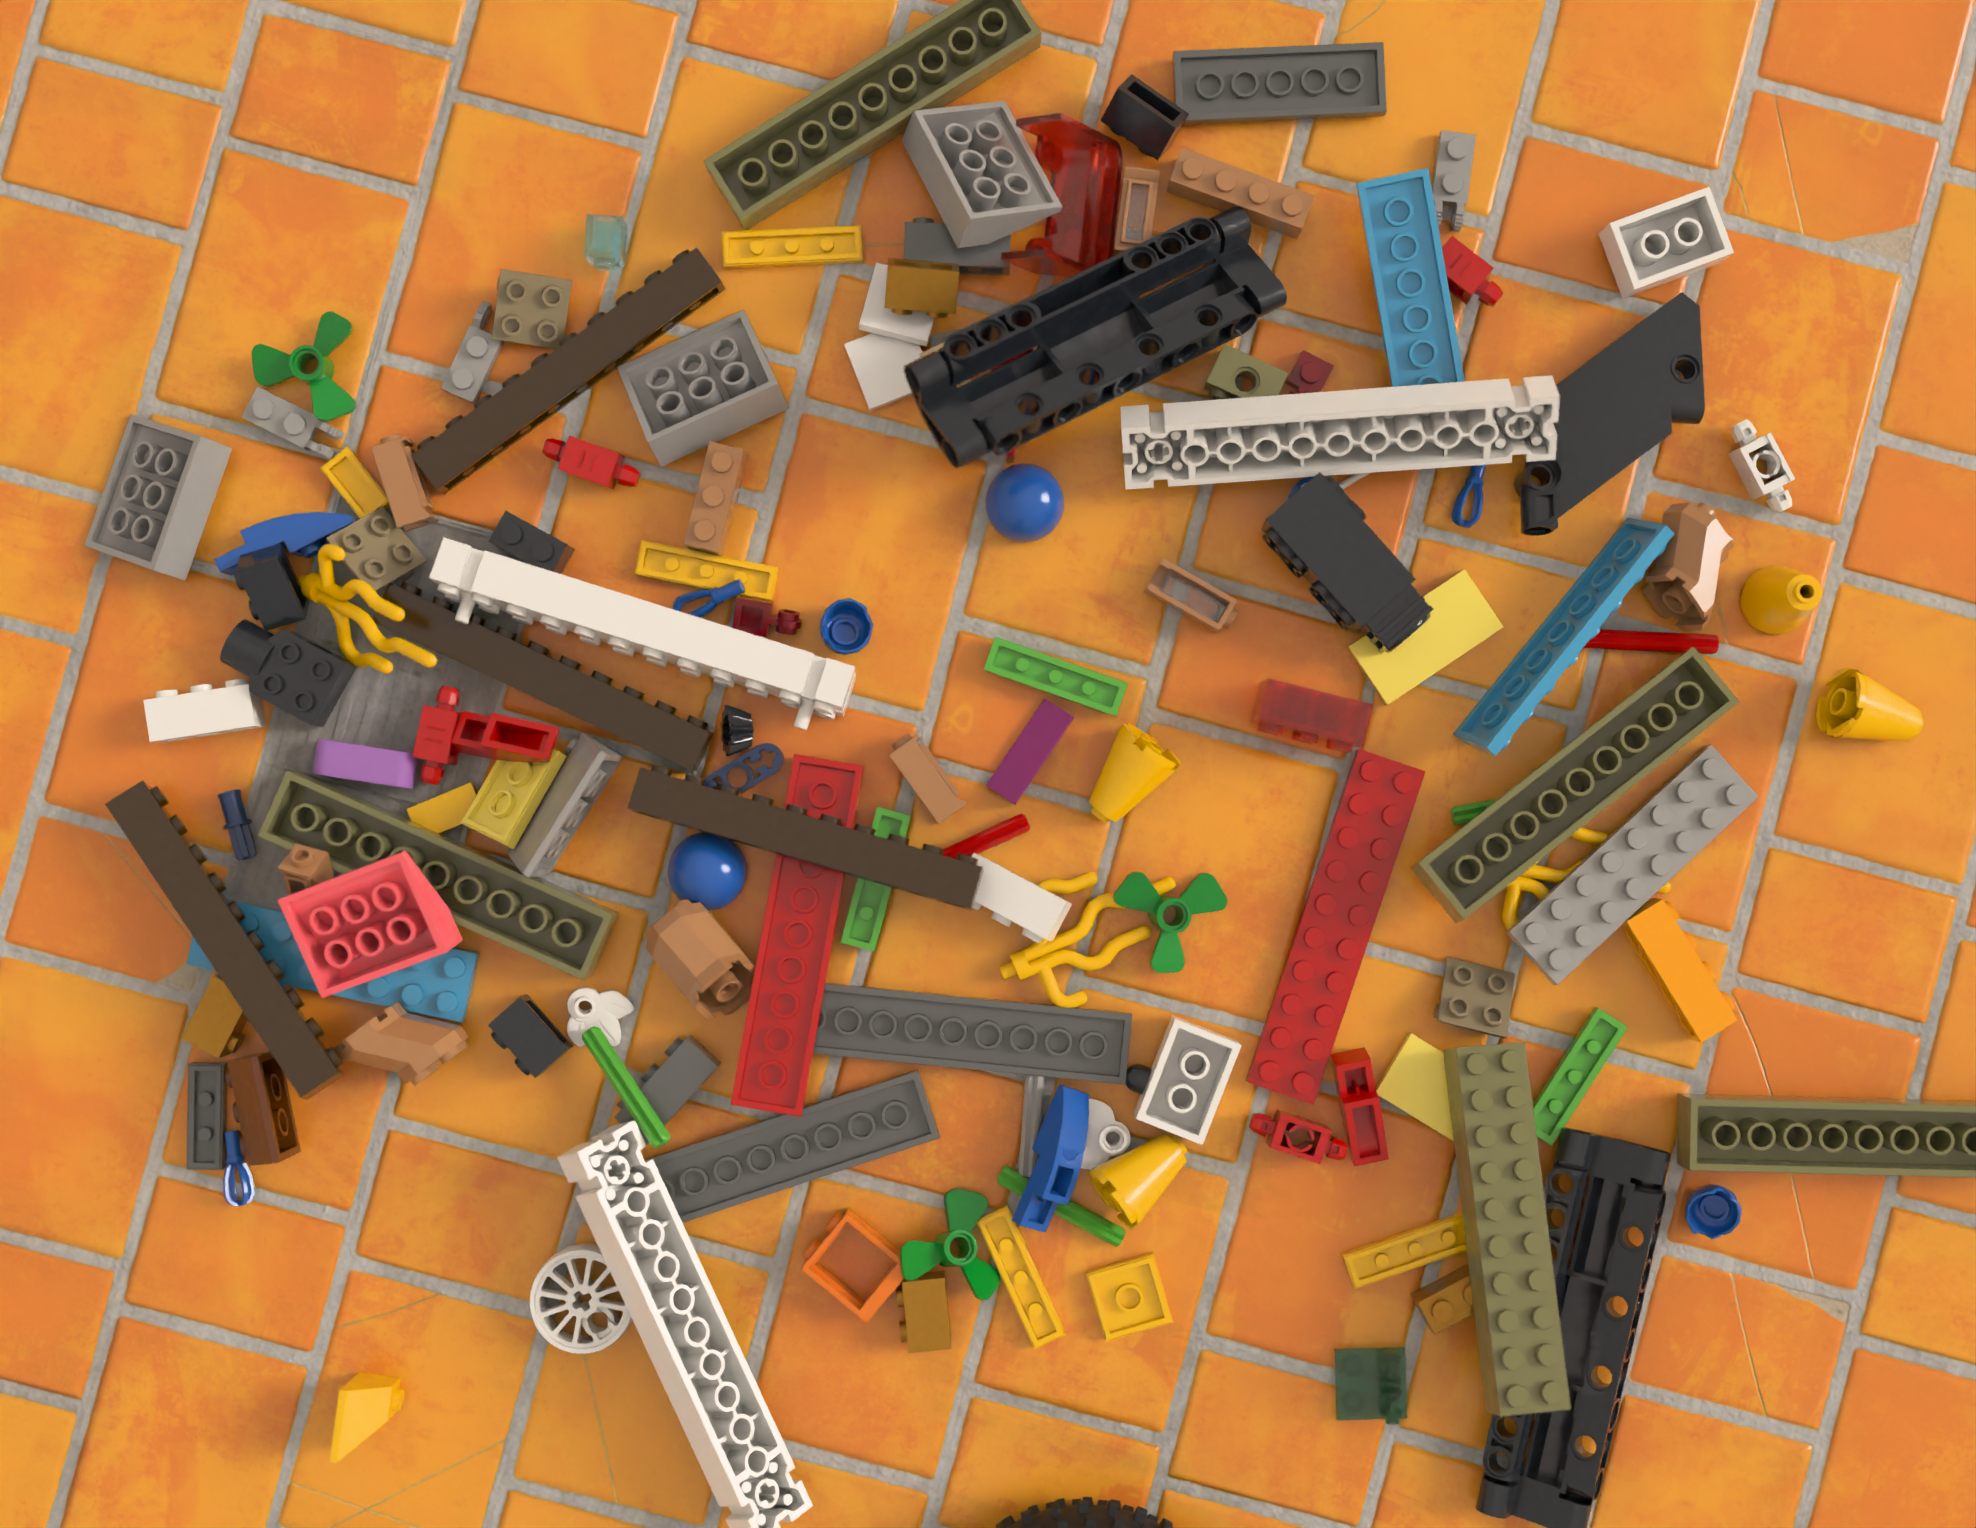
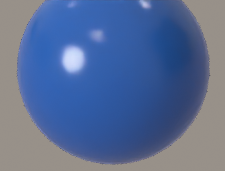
M1016 464L1002 470L992 480L986 494V512L992 526L1005 538L1015 542H1034L1046 537L1058 525L1063 514L1064 496L1058 481L1046 469L1033 464Z
M704 832L688 836L677 845L669 859L668 879L675 895L680 900L688 899L691 903L701 902L709 911L723 908L733 902L741 893L746 882L747 864L741 849L734 841Z

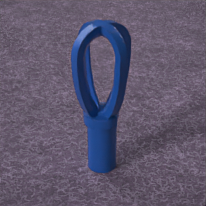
M1486 465L1471 466L1469 477L1466 478V485L1459 493L1452 511V520L1458 526L1470 528L1480 518L1483 506V476ZM1474 488L1470 520L1464 521L1462 519L1463 505L1470 489Z
M738 579L719 588L714 587L711 590L690 592L674 600L673 610L681 612L682 606L686 603L704 597H711L712 599L708 603L688 613L689 615L701 618L711 612L717 604L744 593L745 587L742 581Z
M239 1130L224 1132L227 1150V1165L223 1177L224 1198L231 1206L246 1205L253 1200L255 1187L250 1169L241 1153ZM236 1166L239 1171L242 1185V1200H238L236 1194Z

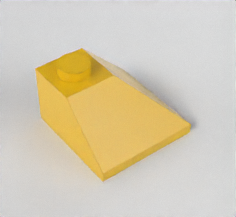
M359 1372L339 1390L330 1462H339L383 1426L396 1411L401 1410L404 1399V1390L399 1389L401 1377Z

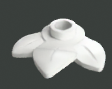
M580 987L570 994L567 1002L568 1012L571 1015L567 1023L568 1036L575 1045L582 1047L585 1045L582 1040V1034L595 1026L601 1029L611 1046H617L621 1040V1029L618 1019L634 1011V1006L627 997L615 990L599 993L591 987ZM582 1001H588L592 1007L588 1010H582L578 1005Z
M1089 1098L1088 1131L1081 1168L1092 1170L1107 1162L1110 1156H1118L1124 1153L1129 1147L1131 1138L1128 1128L1123 1123L1115 1120L1110 1106L1097 1099ZM1109 1132L1119 1134V1140L1116 1143L1111 1144L1107 1142L1106 1136Z

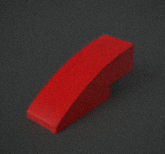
M462 711L451 744L459 753L504 761L543 763L550 761L560 729L555 726L496 713L485 716Z
M1365 1047L1331 1054L1335 1085L1353 1165L1359 1166L1388 1160L1381 1106L1375 1089L1371 1058Z

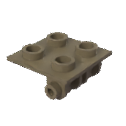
M501 269L497 281L498 293L492 339L558 349L560 347L559 342L565 335L572 280Z
M383 506L326 538L329 544L337 545L345 551L343 562L358 580L365 581L375 591L400 577L403 581L409 579L415 573L413 569L427 561L402 529L397 528L395 521Z
M1446 957L1440 1004H1436L1433 1017L1438 1018L1437 1022L1506 1039L1515 973Z

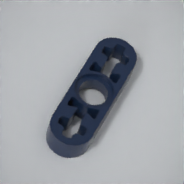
M760 744L704 778L706 780L705 786L714 789L719 785L715 778L720 776L723 785L733 787L728 782V773L735 767H741L747 773L745 785L736 788L740 790L739 795L777 773L783 766L784 755L781 749L774 744ZM763 750H766L768 753L775 752L777 756L773 759L775 766L771 769L767 765L759 767L756 771L760 773V776L755 779L753 770L745 763V760L751 758V763L755 764L762 759L761 752Z

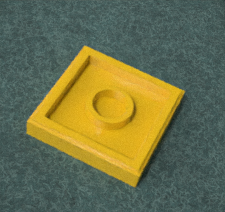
M1153 1252L1086 1271L1105 1342L1173 1323Z

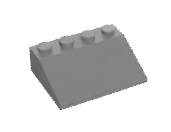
M1005 101L913 111L902 138V143L957 248L992 243L1061 211L1063 206Z
M744 310L617 367L647 442L661 467L708 446L709 441L717 442L789 409Z
M131 414L84 546L186 581L232 448L203 436Z
M582 733L580 738L575 736L570 741L565 750V754L568 757L560 767L514 850L510 848L507 852L521 873L528 878L549 875L624 757L590 734Z

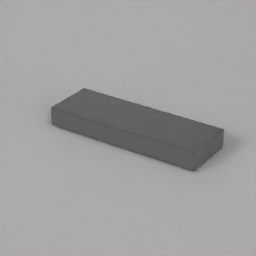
M192 1062L188 1064L187 1170H223L226 1167L224 1132L227 1131V1081L225 1072L228 1063Z

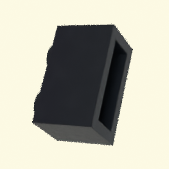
M1131 74L1117 88L1100 121L1109 126L1113 133L1123 136L1136 145L1142 153L1152 156L1158 161L1171 147L1189 113Z
M506 510L489 539L490 543L530 565L562 574L575 551L568 544Z
M281 543L240 555L237 569L234 570L235 580L240 590H246L250 599L249 608L251 614L256 621H261L265 631L306 619L309 602L302 594L300 582Z
M528 994L520 996L488 1025L493 1030L491 1036L494 1041L503 1049L508 1047L517 1057L514 1060L517 1067L527 1076L532 1074L534 1078L543 1074L573 1047Z

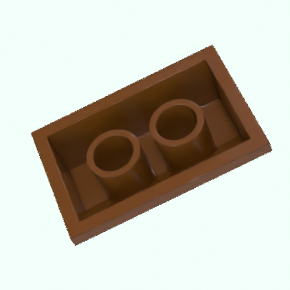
M265 1051L227 1061L226 1081L228 1086L233 1088L235 1097L233 1115L236 1122L240 1123L241 1126L240 1149L242 1155L245 1158L247 1157L248 1165L279 1163L301 1152L286 1076L271 1052Z

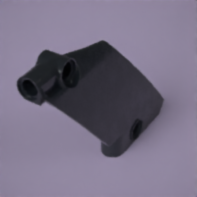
M1683 292L1556 385L1560 396L1558 422L1553 423L1557 433L1556 460L1525 462L1524 470L1515 479V491L1521 497L1520 518L1522 534L1529 536L1550 534L1558 528V518L1672 434V423L1699 424L1705 410L1700 306ZM1675 370L1680 371L1684 379L1679 377ZM1530 475L1537 477L1541 486L1535 485L1531 481Z

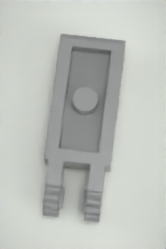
M1441 130L1439 133L1432 180V192L1438 227L1442 221L1443 205L1453 206L1450 222L1451 231L1460 232L1468 198L1476 135Z
M486 301L481 302L475 313L473 324L469 325L441 386L442 390L473 404L478 401L504 344V341L492 339V334L483 331L492 310V304Z
M258 386L242 415L243 419L307 451L311 449L329 459L333 458L335 452L323 444L313 442L318 430L320 429L326 435L342 440L345 434L324 423L314 414Z

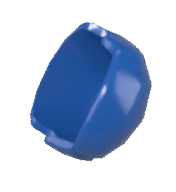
M850 598L836 600L825 609L820 619V635L829 650L837 654L849 655L858 653L869 643L873 629V623L867 612V607Z
M1708 1184L1697 1187L1688 1196L1684 1212L1685 1219L1694 1234L1700 1233L1710 1239H1716L1731 1233L1738 1226L1741 1218V1205L1735 1194L1729 1189L1720 1185Z

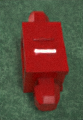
M1451 236L1442 247L1449 292L1466 305L1476 294L1479 296V301L1493 307L1503 295L1501 288L1494 281H1487L1494 267Z
M572 436L568 437L567 443L554 438L547 439L542 450L546 457L557 462L560 461L559 470L613 490L617 480L618 484L636 487L641 473L636 468L627 464L623 465L625 456Z
M442 685L438 690L435 700L438 702V706L423 705L412 757L426 760L425 765L421 766L420 774L421 781L424 783L438 785L442 781L445 769H442L443 764L457 765L459 752L451 744L461 712L454 711L455 705L459 706L460 699L459 689Z
M1277 1109L1273 1120H1271L1270 1115L1255 1113L1252 1115L1249 1128L1254 1133L1263 1137L1268 1134L1266 1143L1270 1148L1285 1152L1288 1155L1291 1154L1298 1158L1321 1164L1324 1153H1326L1327 1158L1334 1160H1344L1347 1154L1348 1145L1343 1140L1333 1136L1329 1139L1332 1130L1328 1126L1302 1118L1299 1115L1296 1116ZM1304 1128L1307 1131V1136L1312 1139V1143L1305 1140L1302 1144L1293 1145L1290 1137L1284 1131L1286 1129L1292 1133L1295 1129Z

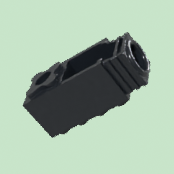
M1319 472L1265 520L1262 527L1264 531L1262 538L1297 578L1305 577L1311 584V587L1308 589L1310 593L1330 613L1343 630L1347 631L1350 628L1354 633L1360 630L1378 648L1381 654L1383 652L1390 653L1430 618V612L1433 608L1425 602V599L1412 586L1411 583L1416 580L1414 576L1364 522L1367 517L1362 509L1347 496L1334 478L1330 475L1325 478Z

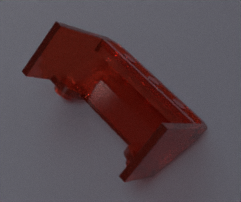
M1062 113L1016 119V127L1037 136L1036 158L1045 170L1052 172L1050 184L1063 207L1060 212L1047 217L1044 238L1030 239L1024 251L1001 253V260L1035 274L1072 277L1113 256L1123 166V153L1119 143Z

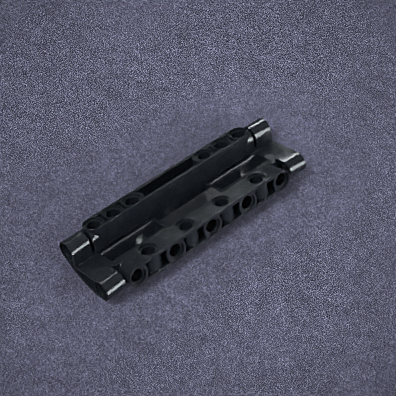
M1232 207L1209 219L1204 217L1190 219L951 334L944 341V347L938 349L937 352L934 351L905 365V377L918 409L933 438L950 464L958 469L990 452H993L995 455L1008 453L1243 335L1254 326L1258 318L1284 306L1287 302V295L1283 284L1248 244L1251 223L1245 210L1241 207ZM1213 260V263H1212V264L1207 265V266H1205V267H1203V268H1201V269H1199V270H1197V271H1195V272H1193V273H1191V274H1189V275H1187V276H1185V277H1183V278H1181V279H1179V280H1177V281H1175V282H1173V283H1171V284H1169V285H1167V286H1165V287H1163V288H1160V289H1158V290H1156V291H1154V292H1152V293H1150V294H1148V295H1146V296H1144V297H1142V298H1140V299L1137 298V297H1139V296H1141V295H1143V294H1145V293H1147V292H1149V291H1151V290H1153V289H1155V288H1157V287H1159V286H1161V285H1163V284H1165V283H1167V282H1169V281H1171V280H1173V279H1175V278H1177V277H1179V276H1181V275H1183V274H1186V273H1188V272H1190V271H1192V270H1194V269H1196V268H1198V267H1200V266H1202V265H1204V264H1206V263H1208V262H1210V261ZM1037 346L1036 350L1022 357H1019L973 381H970L960 387H957V385Z
M1566 1127L1561 1128L1553 1168L1546 1178L1543 1191L1550 1244L1557 1251L1556 1260L1552 1263L1571 1409L1536 1414L1525 1467L1522 1473L1521 1470L1534 1413L1502 1417L1492 1415L1483 1454L1484 1473L1476 1503V1509L1479 1512L1496 1518H1507L1514 1515L1547 1528H1587L1592 1503L1599 1495L1665 1207L1666 1192L1663 1189L1671 1153L1595 1133ZM1563 1173L1569 1175L1573 1181V1187L1569 1193L1564 1192L1559 1186V1178ZM1588 1175H1590V1180H1589V1184H1588V1188H1587V1193H1586V1197H1585V1202H1584V1206H1583V1211H1582V1215H1581V1219H1580V1224H1579V1228H1578V1233H1577V1237H1576V1241H1575V1246H1574V1250H1573V1255H1572V1259H1571V1264H1570V1266L1568 1267V1262H1569V1258H1570V1254H1571V1249H1572V1245H1573V1240H1574V1236H1575V1232H1576V1227H1577L1578 1218H1579V1214H1580V1209H1581V1205H1582V1201H1583V1196H1584V1192H1585V1187H1586ZM1555 1208L1560 1209L1564 1213L1565 1222L1562 1227H1557L1552 1222L1551 1213ZM1633 1226L1639 1228L1643 1233V1242L1640 1246L1634 1245L1629 1240L1628 1232ZM1616 1296L1622 1297L1627 1302L1628 1310L1625 1315H1621L1614 1310L1613 1300ZM1599 1366H1605L1610 1370L1612 1374L1610 1384H1605L1598 1378L1597 1370ZM1506 1417H1510L1516 1422V1435L1509 1433L1505 1428L1504 1420ZM1583 1435L1589 1436L1595 1441V1453H1589L1583 1448ZM1498 1451L1503 1452L1509 1458L1510 1465L1508 1469H1504L1498 1464Z

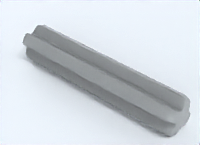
M1025 1075L1019 1174L1024 1177L1031 1176L1039 1154L1033 1151L1032 1147L1042 1126L1044 1076Z

